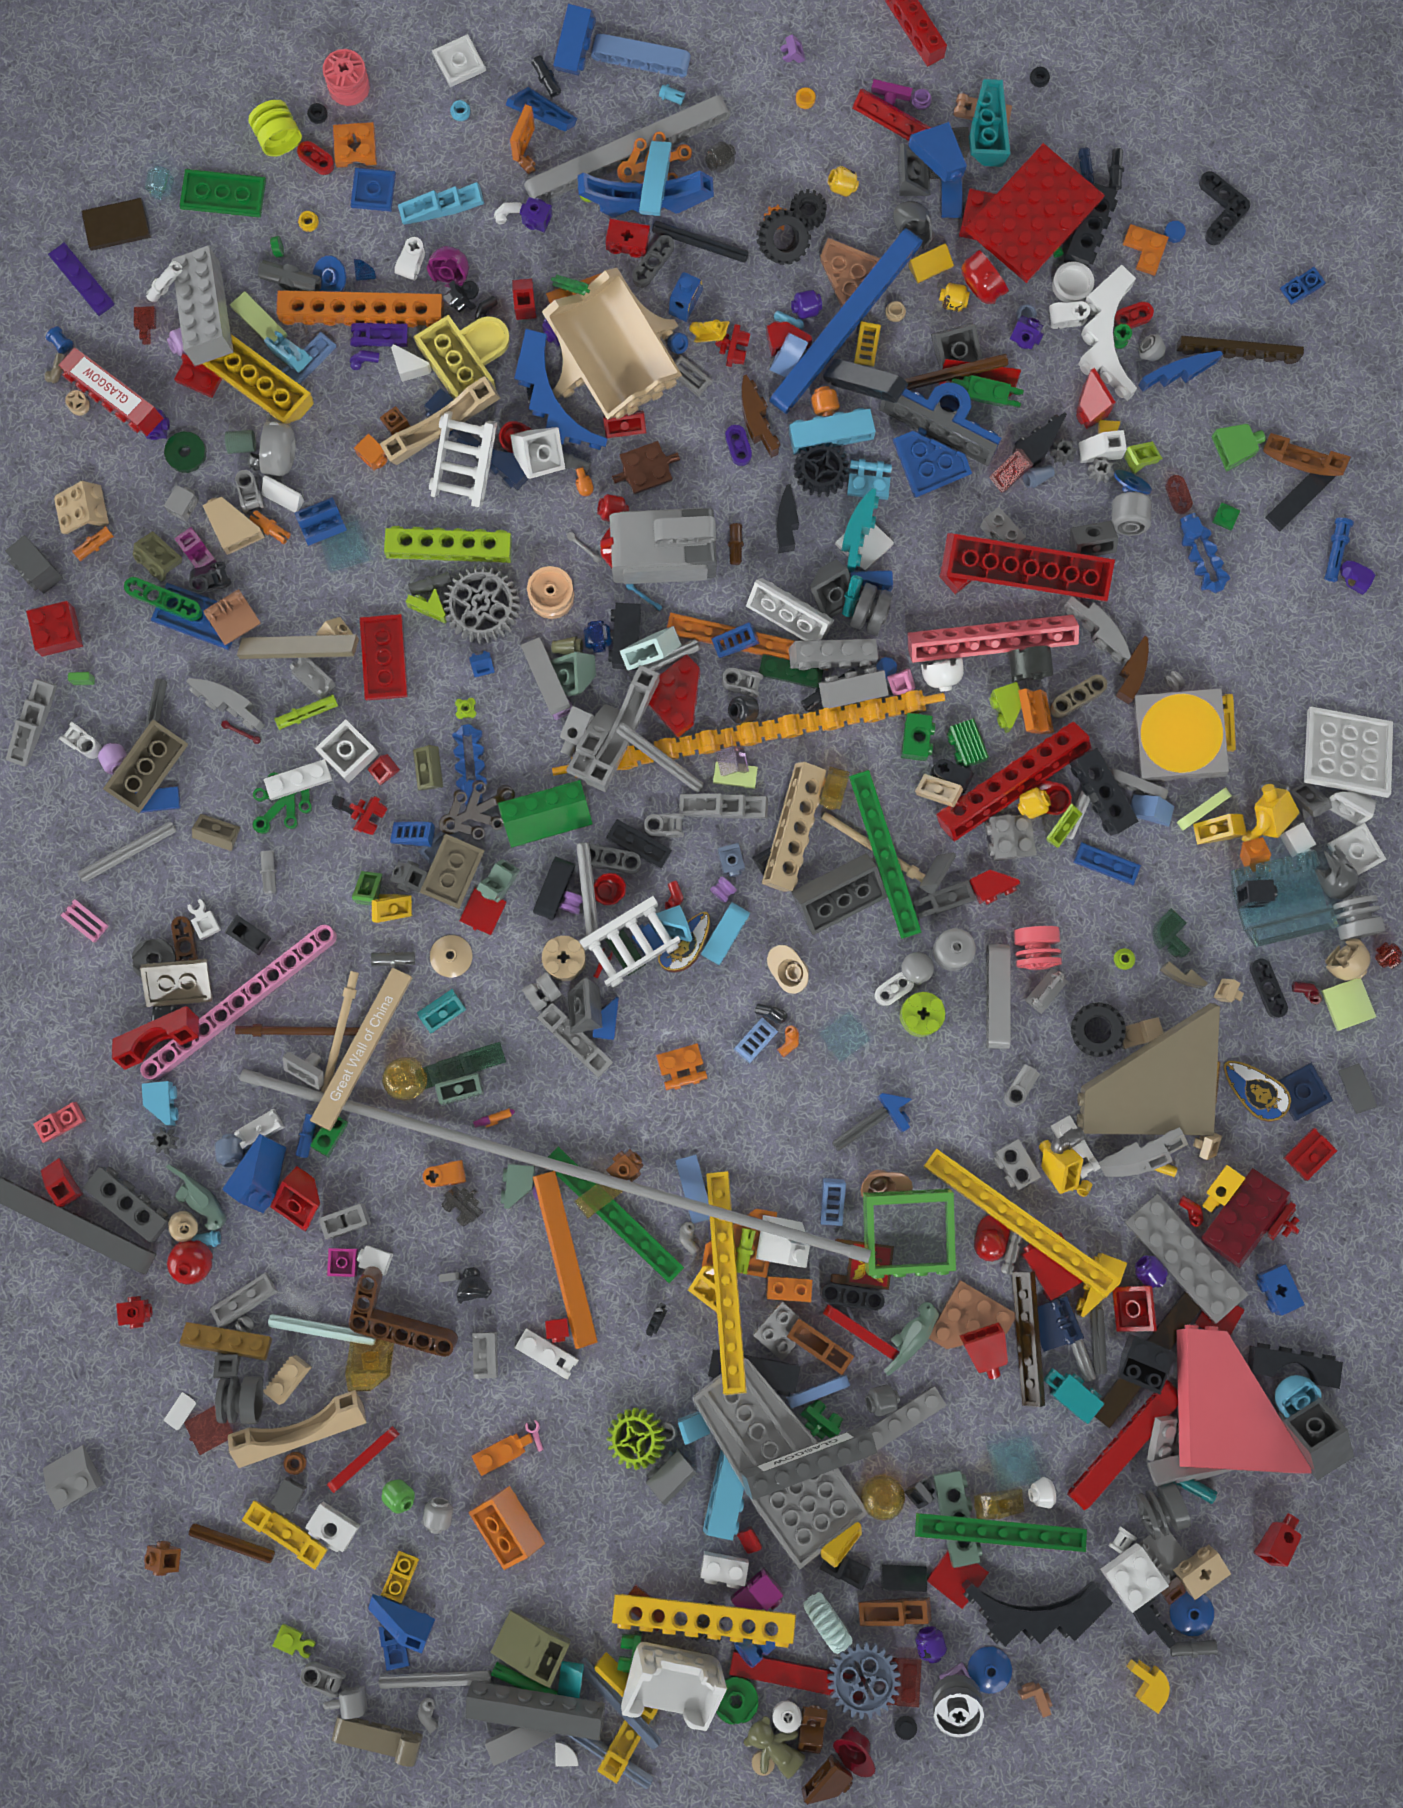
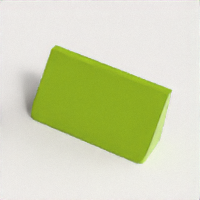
M1070 804L1046 838L1047 842L1059 848L1083 813L1073 804Z

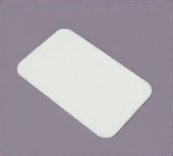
M182 1392L164 1421L175 1430H179L196 1405V1402Z

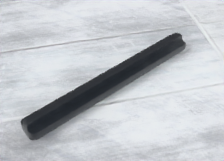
M655 221L652 226L653 233L668 235L674 240L743 263L747 261L749 256L747 250L669 224Z

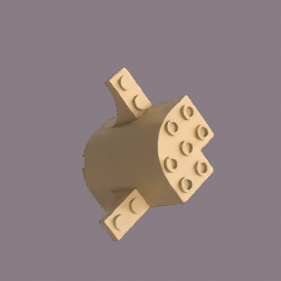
M618 268L605 270L589 284V294L585 293L584 296L576 294L556 299L542 311L556 334L562 350V373L557 385L552 390L555 398L562 396L568 398L575 393L574 389L576 387L586 384L607 420L614 417L620 419L626 414L628 416L639 410V406L649 402L651 399L655 401L664 395L662 391L674 387L677 384L676 380L682 376L661 341V338L663 340L668 339L673 334L672 331L678 327L675 319L661 318L645 308L632 293Z

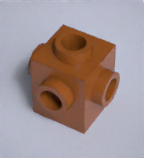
M629 1149L625 1153L621 1150L612 1158L614 1162L606 1169L613 1177L633 1182L641 1175L640 1169L644 1165L641 1157Z
M157 1541L156 1545H147V1552L144 1557L145 1569L153 1571V1575L166 1576L167 1573L179 1572L181 1548L171 1546L169 1541Z

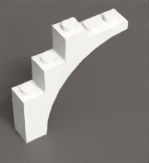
M1121 265L1091 292L1085 300L1090 307V315H1095V317L1084 327L1081 335L1085 343L1093 347L1081 357L1078 365L1085 375H1089L1091 369L1095 368L1100 374L1102 381L1110 384L1120 398H1125L1128 401L1136 392L1137 387L1127 377L1119 363L1114 348L1113 325L1117 307L1121 299L1132 288L1136 278Z

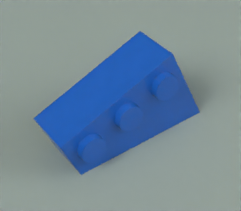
M568 4L553 64L556 70L579 76L580 71L584 70L586 63L585 55L589 50L592 32L596 23V17L591 9Z

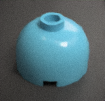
M1293 1375L1279 1383L1274 1397L1280 1412L1286 1418H1289L1317 1400L1318 1397L1321 1398L1322 1394L1320 1389L1307 1377Z

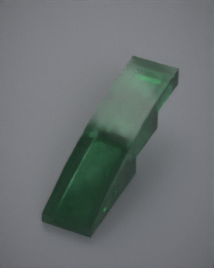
M497 1042L438 1061L435 1064L416 1069L415 1071L423 1091L435 1087V1084L506 1063L501 1043Z

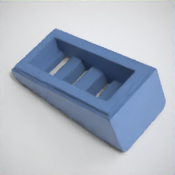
M823 1178L820 1224L843 1225L845 1180ZM828 1187H840V1191L828 1190ZM828 1195L839 1196V1200L827 1198ZM827 1204L839 1205V1209L827 1208ZM826 1213L838 1214V1218L826 1217Z

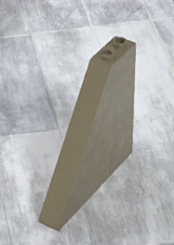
M1209 1003L1081 1086V1093H1078L1077 1096L1078 1106H1081L1080 1114H1077V1127H1080L1084 1134L1165 1135L1167 1132L1180 1127L1184 1135H1214L1220 1006L1215 1003Z

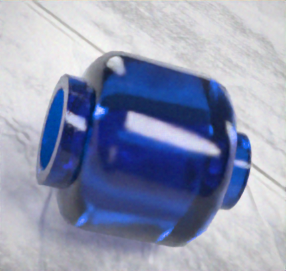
M591 621L583 630L585 646L588 649H593L594 653L605 652L606 647L612 643L610 626L604 624V621Z

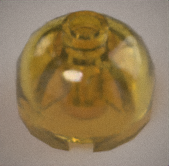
M401 1057L392 1060L385 1067L382 1083L388 1095L394 1099L406 1101L423 1093L427 1084V1074L421 1067L423 1065L420 1061L411 1057Z
M880 1474L871 1477L862 1487L861 1502L868 1515L874 1519L881 1521L891 1520L898 1516L904 1508V1489L899 1481L892 1476Z

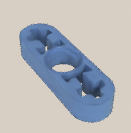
M846 1374L820 1383L817 1387L812 1386L788 1396L787 1400L790 1408H794L850 1386Z

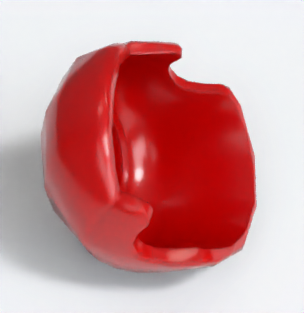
M616 873L602 874L593 883L595 900L602 905H614L626 894V884L623 878Z

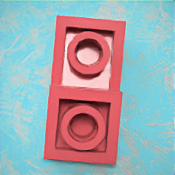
M72 1102L59 1111L50 1113L33 1125L42 1142L46 1143L80 1125L86 1119L77 1102Z

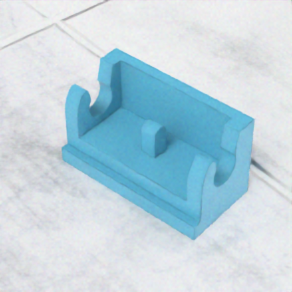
M275 331L277 340L273 342L267 337L264 340L265 344L272 354L299 373L313 358L302 348L284 338L280 332Z

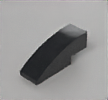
M791 484L786 485L778 510L776 525L778 554L795 550L793 530H798L799 519Z

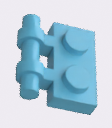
M859 459V461L851 460L850 468L858 469V473H849L847 495L864 497L872 488H875L876 496L879 499L888 500L890 478L882 477L883 472L891 473L892 464H884V461H878L877 463L865 462V459ZM864 470L876 471V476L864 475Z

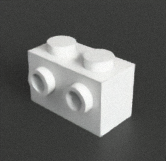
M704 1551L700 1578H703L704 1582L709 1584H717L719 1581L726 1583L727 1587L739 1589L740 1586H745L749 1561L745 1558Z

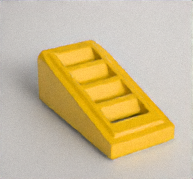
M860 322L854 358L855 364L874 367L881 328L880 324ZM869 331L875 332V334L872 336L863 334V332ZM862 338L874 340L873 344L862 342ZM861 346L872 348V352L861 350ZM860 354L871 356V360L862 359L859 356Z
M856 1522L821 1549L822 1559L833 1567H837L862 1535L861 1524Z

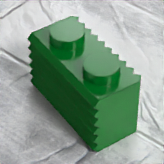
M974 718L950 726L947 739L950 745H954L956 750L954 757L958 765L961 764L962 767L968 768L987 761L989 756Z

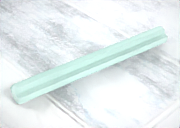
M271 1314L268 1320V1326L272 1328L371 1346L376 1342V1338L353 1332L348 1327Z

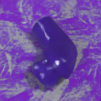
M366 350L359 351L350 358L351 369L360 370L361 364L365 361L378 363L379 353Z

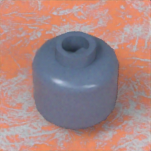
M234 1134L223 1135L222 1139L215 1143L216 1161L225 1168L238 1166L245 1156L244 1149L239 1144L242 1142V1139L235 1137Z

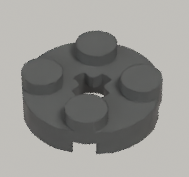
M161 939L144 940L136 946L132 953V966L139 977H141V964H150L151 960L149 958L151 955L154 957L159 956L158 963L177 961L172 946Z

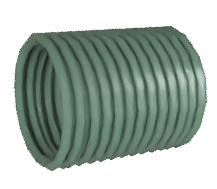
M253 430L226 431L225 446L227 453L255 452L256 440Z

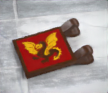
M835 1239L837 1242L864 1248V1242ZM875 1244V1266L892 1265L894 1246ZM849 1258L847 1275L831 1274L830 1281L839 1284L889 1290L891 1275H884V1278H872L865 1271V1262Z

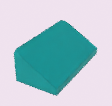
M451 989L418 1011L417 1015L431 1034L464 1012L466 1008L453 989Z
M567 1661L561 1662L557 1695L580 1699L584 1664Z

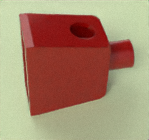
M998 1322L959 1335L978 1373L986 1372L989 1379L1000 1377L999 1367L1008 1363L1005 1332L1000 1323Z
M1287 1513L1283 1522H1272L1253 1553L1271 1566L1288 1567L1302 1538V1535L1295 1530L1300 1520Z

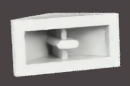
M393 344L391 348L402 382L431 373L432 370L429 362Z

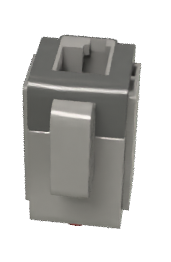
M686 508L625 511L613 513L609 516L610 528L600 540L601 557L611 567L615 583L642 584L701 581L716 576L717 537L716 521L712 509Z

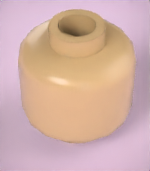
M179 1211L170 1217L168 1229L175 1240L186 1242L196 1235L198 1223L190 1212Z

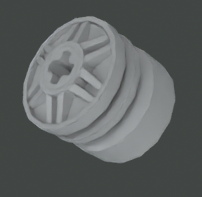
M1377 895L1354 896L1332 905L1333 911L1343 910V913L1334 916L1335 919L1346 920L1345 924L1337 927L1340 941L1367 937L1386 931L1383 918L1372 917L1371 913L1380 910V906L1369 907V904L1378 901Z

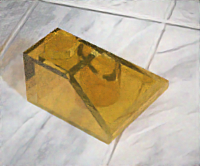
M376 1339L375 1344L372 1346L350 1342L345 1371L348 1392L353 1390L371 1391L390 1377L395 1343Z

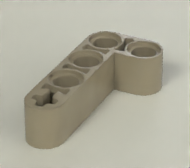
M341 1715L337 1716L332 1735V1741L335 1743L395 1757V1763L407 1767L415 1766L423 1735L418 1732L413 1734V1731L397 1727L391 1729V1726L371 1722L370 1724L369 1721L359 1718L341 1719Z

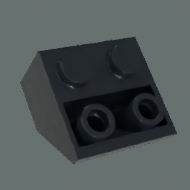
M1129 1334L1121 1354L1118 1377L1161 1395L1176 1353Z

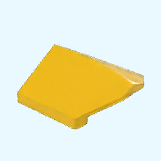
M703 1266L688 1291L717 1313L714 1267Z

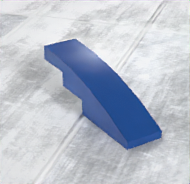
M1216 351L1177 360L1144 376L1138 386L1142 391H1145L1160 381L1163 387H1166L1180 377L1187 383L1219 362L1223 353Z

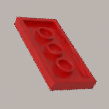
M402 614L359 617L365 700L408 697Z

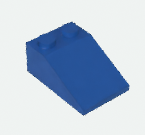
M259 1134L222 1190L239 1203L264 1213L276 1195L286 1147Z

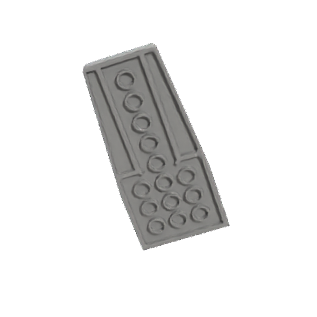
M744 1358L747 1393L724 1395L721 1373L692 1398L743 1487L741 1471L818 1443L746 1358ZM838 1468L758 1499H751L762 1519L799 1570L820 1554L821 1549L869 1513Z

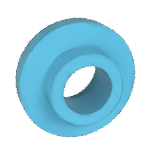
M462 100L455 101L450 109L451 116L457 121H464L471 114L470 106ZM458 110L464 111L463 113H457Z

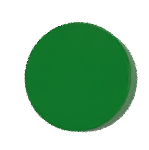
M280 236L271 237L270 244L276 258L284 257V248Z

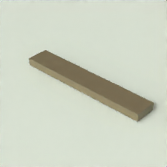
M356 634L242 638L237 656L239 659L348 657L355 655L359 638Z

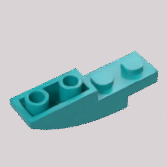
M872 488L859 502L844 534L841 551L849 552L847 569L850 573L855 572L856 566L860 567L862 554H858L859 547H863L865 535H869L870 528L874 529L876 516L872 515L873 509H877L879 497L876 496L875 488Z

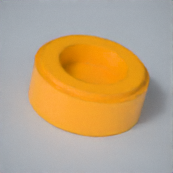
M807 87L799 89L796 93V104L802 109L811 108L815 104V92Z

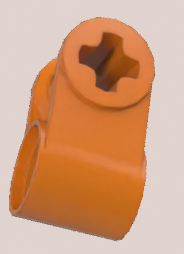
M463 1160L427 1168L423 1173L424 1183L429 1187L465 1183L466 1177ZM432 1171L439 1175V1178L435 1179V1183L427 1179V1177L431 1176Z

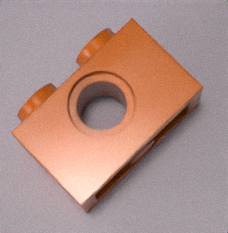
M767 1276L766 1299L811 1302L813 1280Z

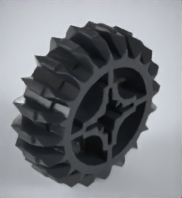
M823 443L821 446L817 444L814 448L807 446L806 451L801 450L800 456L796 457L795 462L797 464L794 465V470L796 471L794 477L798 478V486L803 485V491L810 489L809 494L811 496L814 494V491L818 492V497H821L822 492L828 497L830 490L836 494L837 488L842 489L844 486L843 482L848 480L846 475L849 474L850 470L846 467L849 466V461L844 460L846 458L845 453L839 454L840 447L835 450L833 449V443L829 447H826V443ZM816 456H823L821 459L818 460L812 459ZM829 459L835 462L838 471L834 470L835 467L829 464ZM825 463V469L823 470V472H820V475L818 476L820 467H822ZM805 467L814 474V480L807 475ZM823 479L831 480L829 482L821 483V480Z

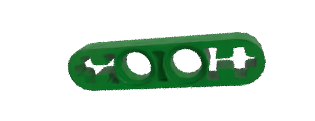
M130 577L124 582V590L134 599L188 621H197L202 616V608L194 600L137 577ZM137 583V586L140 589L144 590L143 594L141 591L134 589L132 592L130 586H135ZM156 590L159 592V597L156 600L148 599V594L151 591ZM171 598L178 599V605L174 608L167 606V602ZM183 605L189 609H192L194 606L196 613L189 615V612L183 609Z

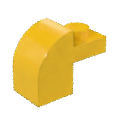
M1131 1659L1126 1667L1144 1680L1135 1696L1159 1714L1167 1702L1170 1693L1167 1677L1156 1665L1149 1672L1151 1668L1144 1662L1139 1660L1136 1663Z

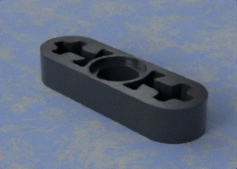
M1263 958L1253 961L1250 965V973L1268 1015L1272 1018L1285 1016L1288 1011V1005L1271 964ZM1258 963L1260 964V966H1265V969L1263 970L1264 976L1266 977L1269 975L1270 977L1261 982L1259 979L1263 978V975L1260 971H1256ZM1268 982L1274 986L1272 994L1264 992L1263 986L1265 983ZM1278 996L1274 1000L1276 1005L1282 1006V1009L1279 1010L1280 1014L1277 1011L1273 1012L1272 1008L1275 1007L1273 1000L1268 1001L1267 998Z

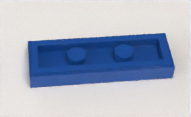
M1082 842L1073 861L1075 864L1132 886L1141 867L1137 863Z

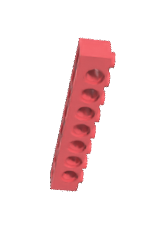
M1074 615L908 633V652L912 663L1005 653L1016 649L1021 651L1027 647L1035 646L1060 647L1079 644V624Z

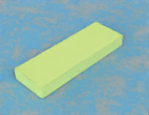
M245 291L230 304L231 308L263 340L268 337L275 342L277 340L275 331L280 332L284 338L287 337V333Z

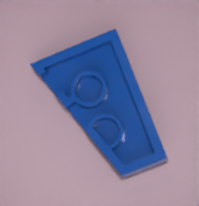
M530 87L521 90L507 99L506 106L522 112L525 104L529 105L533 109L535 119L559 130L567 131L576 124V117Z

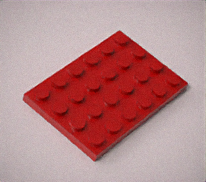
M1043 143L967 225L965 231L1025 283H1028L1103 200L1105 195Z

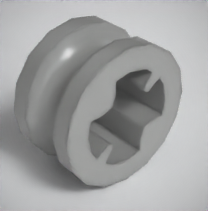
M1172 671L1170 676L1167 675L1164 678L1166 684L1174 692L1179 690V686L1183 687L1185 685L1184 679L1176 671Z

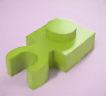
M283 1623L272 1646L292 1656L295 1650H298L303 1658H309L311 1654L306 1652L304 1647L305 1645L314 1647L316 1642L312 1639L302 1640L303 1632Z

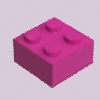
M329 1248L327 1276L357 1277L358 1249Z

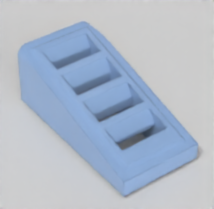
M761 1018L737 1044L734 1050L750 1064L778 1031L764 1018ZM761 1025L771 1033L769 1036L759 1029ZM755 1031L765 1039L763 1043L753 1035ZM749 1038L759 1045L757 1049L747 1041ZM744 1044L753 1051L752 1055L742 1047Z

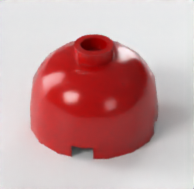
M199 1240L179 1242L169 1253L167 1260L168 1272L178 1283L185 1285L196 1284L202 1281L211 1271L213 1255L208 1246Z

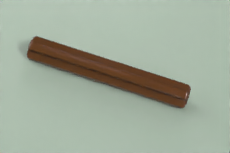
M192 1524L189 1530V1536L266 1563H271L275 1556V1551L198 1524Z

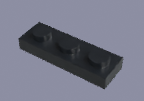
M616 819L606 836L608 840L630 852L638 854L640 858L661 870L672 853L671 849Z

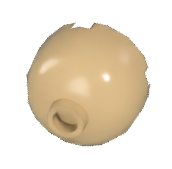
M1353 938L1345 941L1347 945L1341 950L1340 946H1337L1326 959L1325 963L1328 965L1326 968L1336 978L1342 980L1360 979L1367 973L1371 960L1370 953L1360 939Z

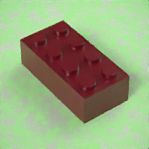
M1252 1168L1245 1177V1180L1201 1237L1202 1242L1229 1262L1241 1268L1290 1201V1192Z

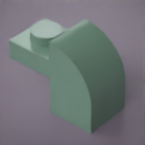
M502 859L495 863L489 876L479 883L477 890L481 892L483 897L498 903L505 896L520 870Z

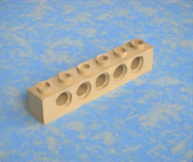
M807 762L795 764L771 848V855L762 880L763 885L783 892L793 891L798 882L797 874L803 864L802 856L804 849L809 843V831L815 821L814 813L820 803L819 795L826 781L825 769ZM806 783H807L808 786H809V791H808V792H807L806 789H805ZM800 803L803 805V812L800 810ZM795 823L798 826L797 832L794 830ZM789 843L792 845L791 852L788 849ZM784 863L787 867L786 872L783 871Z

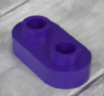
M731 425L725 433V440L734 464L745 466L752 458V450L746 432L740 425ZM738 435L739 439L734 440L732 439V436ZM742 453L745 455V458L740 459L738 455Z

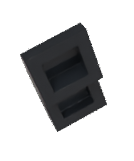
M847 1556L842 1559L837 1567H833L825 1560H823L820 1570L839 1580L845 1581L859 1590L864 1589L872 1571L871 1568Z

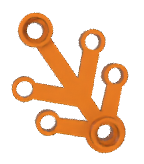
M656 132L652 137L653 141H656V135L662 136L661 142H665L666 139L662 132ZM638 138L634 141V148L628 161L622 162L617 168L619 179L625 183L633 180L639 184L644 182V176L639 174V172L646 170L649 150L644 161L636 164L640 152L647 146L643 138ZM638 141L643 143L642 149L637 147ZM681 144L674 152H671L670 162L675 160L685 162L689 160L692 156L691 148L686 144ZM682 149L687 150V156H682ZM625 168H629L631 170V174L629 176H627L624 173ZM668 173V178L671 175L674 176L675 179L678 178V176L675 173Z

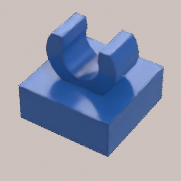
M483 651V654L479 655L473 653L469 657L474 677L495 673L490 652Z

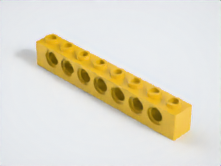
M615 1594L612 1623L618 1624L617 1628L631 1629V1626H640V1631L653 1632V1628L662 1629L663 1634L675 1635L676 1631H684V1636L698 1637V1633L707 1634L708 1639L721 1640V1636H728L732 1642H743V1638L753 1639L752 1644L766 1645V1641L775 1642L777 1647L789 1648V1644L794 1643L796 1614ZM633 1607H639L642 1610L640 1620L632 1617L631 1611ZM656 1609L664 1612L665 1619L663 1622H657L654 1619ZM678 1612H684L687 1615V1623L685 1625H680L676 1621ZM701 1614L709 1617L710 1624L708 1627L699 1625L698 1618ZM723 1617H729L732 1620L733 1626L730 1630L722 1628L721 1619ZM750 1619L755 1623L754 1632L749 1633L744 1630L743 1623L745 1620ZM768 1622L776 1623L778 1626L777 1634L770 1635L767 1633L766 1624Z

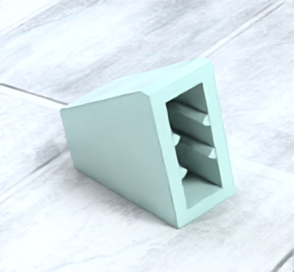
M674 626L647 636L622 649L620 653L627 670L639 667V665L643 666L665 658L679 648L681 643Z

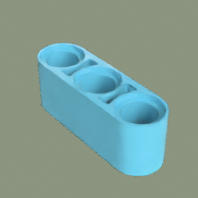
M732 902L701 955L720 965L732 946L734 939H736L745 924L744 922L748 919L750 912Z

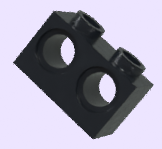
M1251 880L1236 887L1238 909L1265 907L1276 901L1275 898H1277L1278 890L1277 886L1274 885V880Z

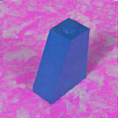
M949 122L911 135L908 143L909 148L944 182L949 180L956 181L964 176L967 165Z

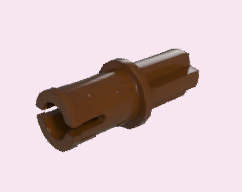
M732 523L729 525L730 538L728 542V547H730V564L740 565L742 562V547L744 546L742 541L743 525Z

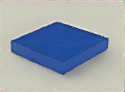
M355 168L351 208L392 212L396 172Z

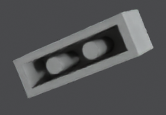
M876 667L865 668L864 673L857 674V671L844 673L845 677L838 678V675L825 677V681L819 682L824 708H834L888 696L885 671L877 670Z

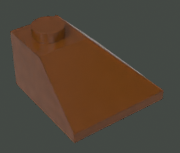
M831 1754L801 1789L804 1802L809 1805L838 1797L842 1792L846 1793L853 1784L852 1773Z

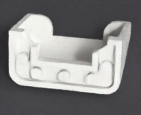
M648 1642L639 1643L634 1653L621 1703L622 1715L632 1718L642 1715L644 1707L681 1713L688 1727L707 1731L727 1690L720 1662L715 1657L707 1654Z

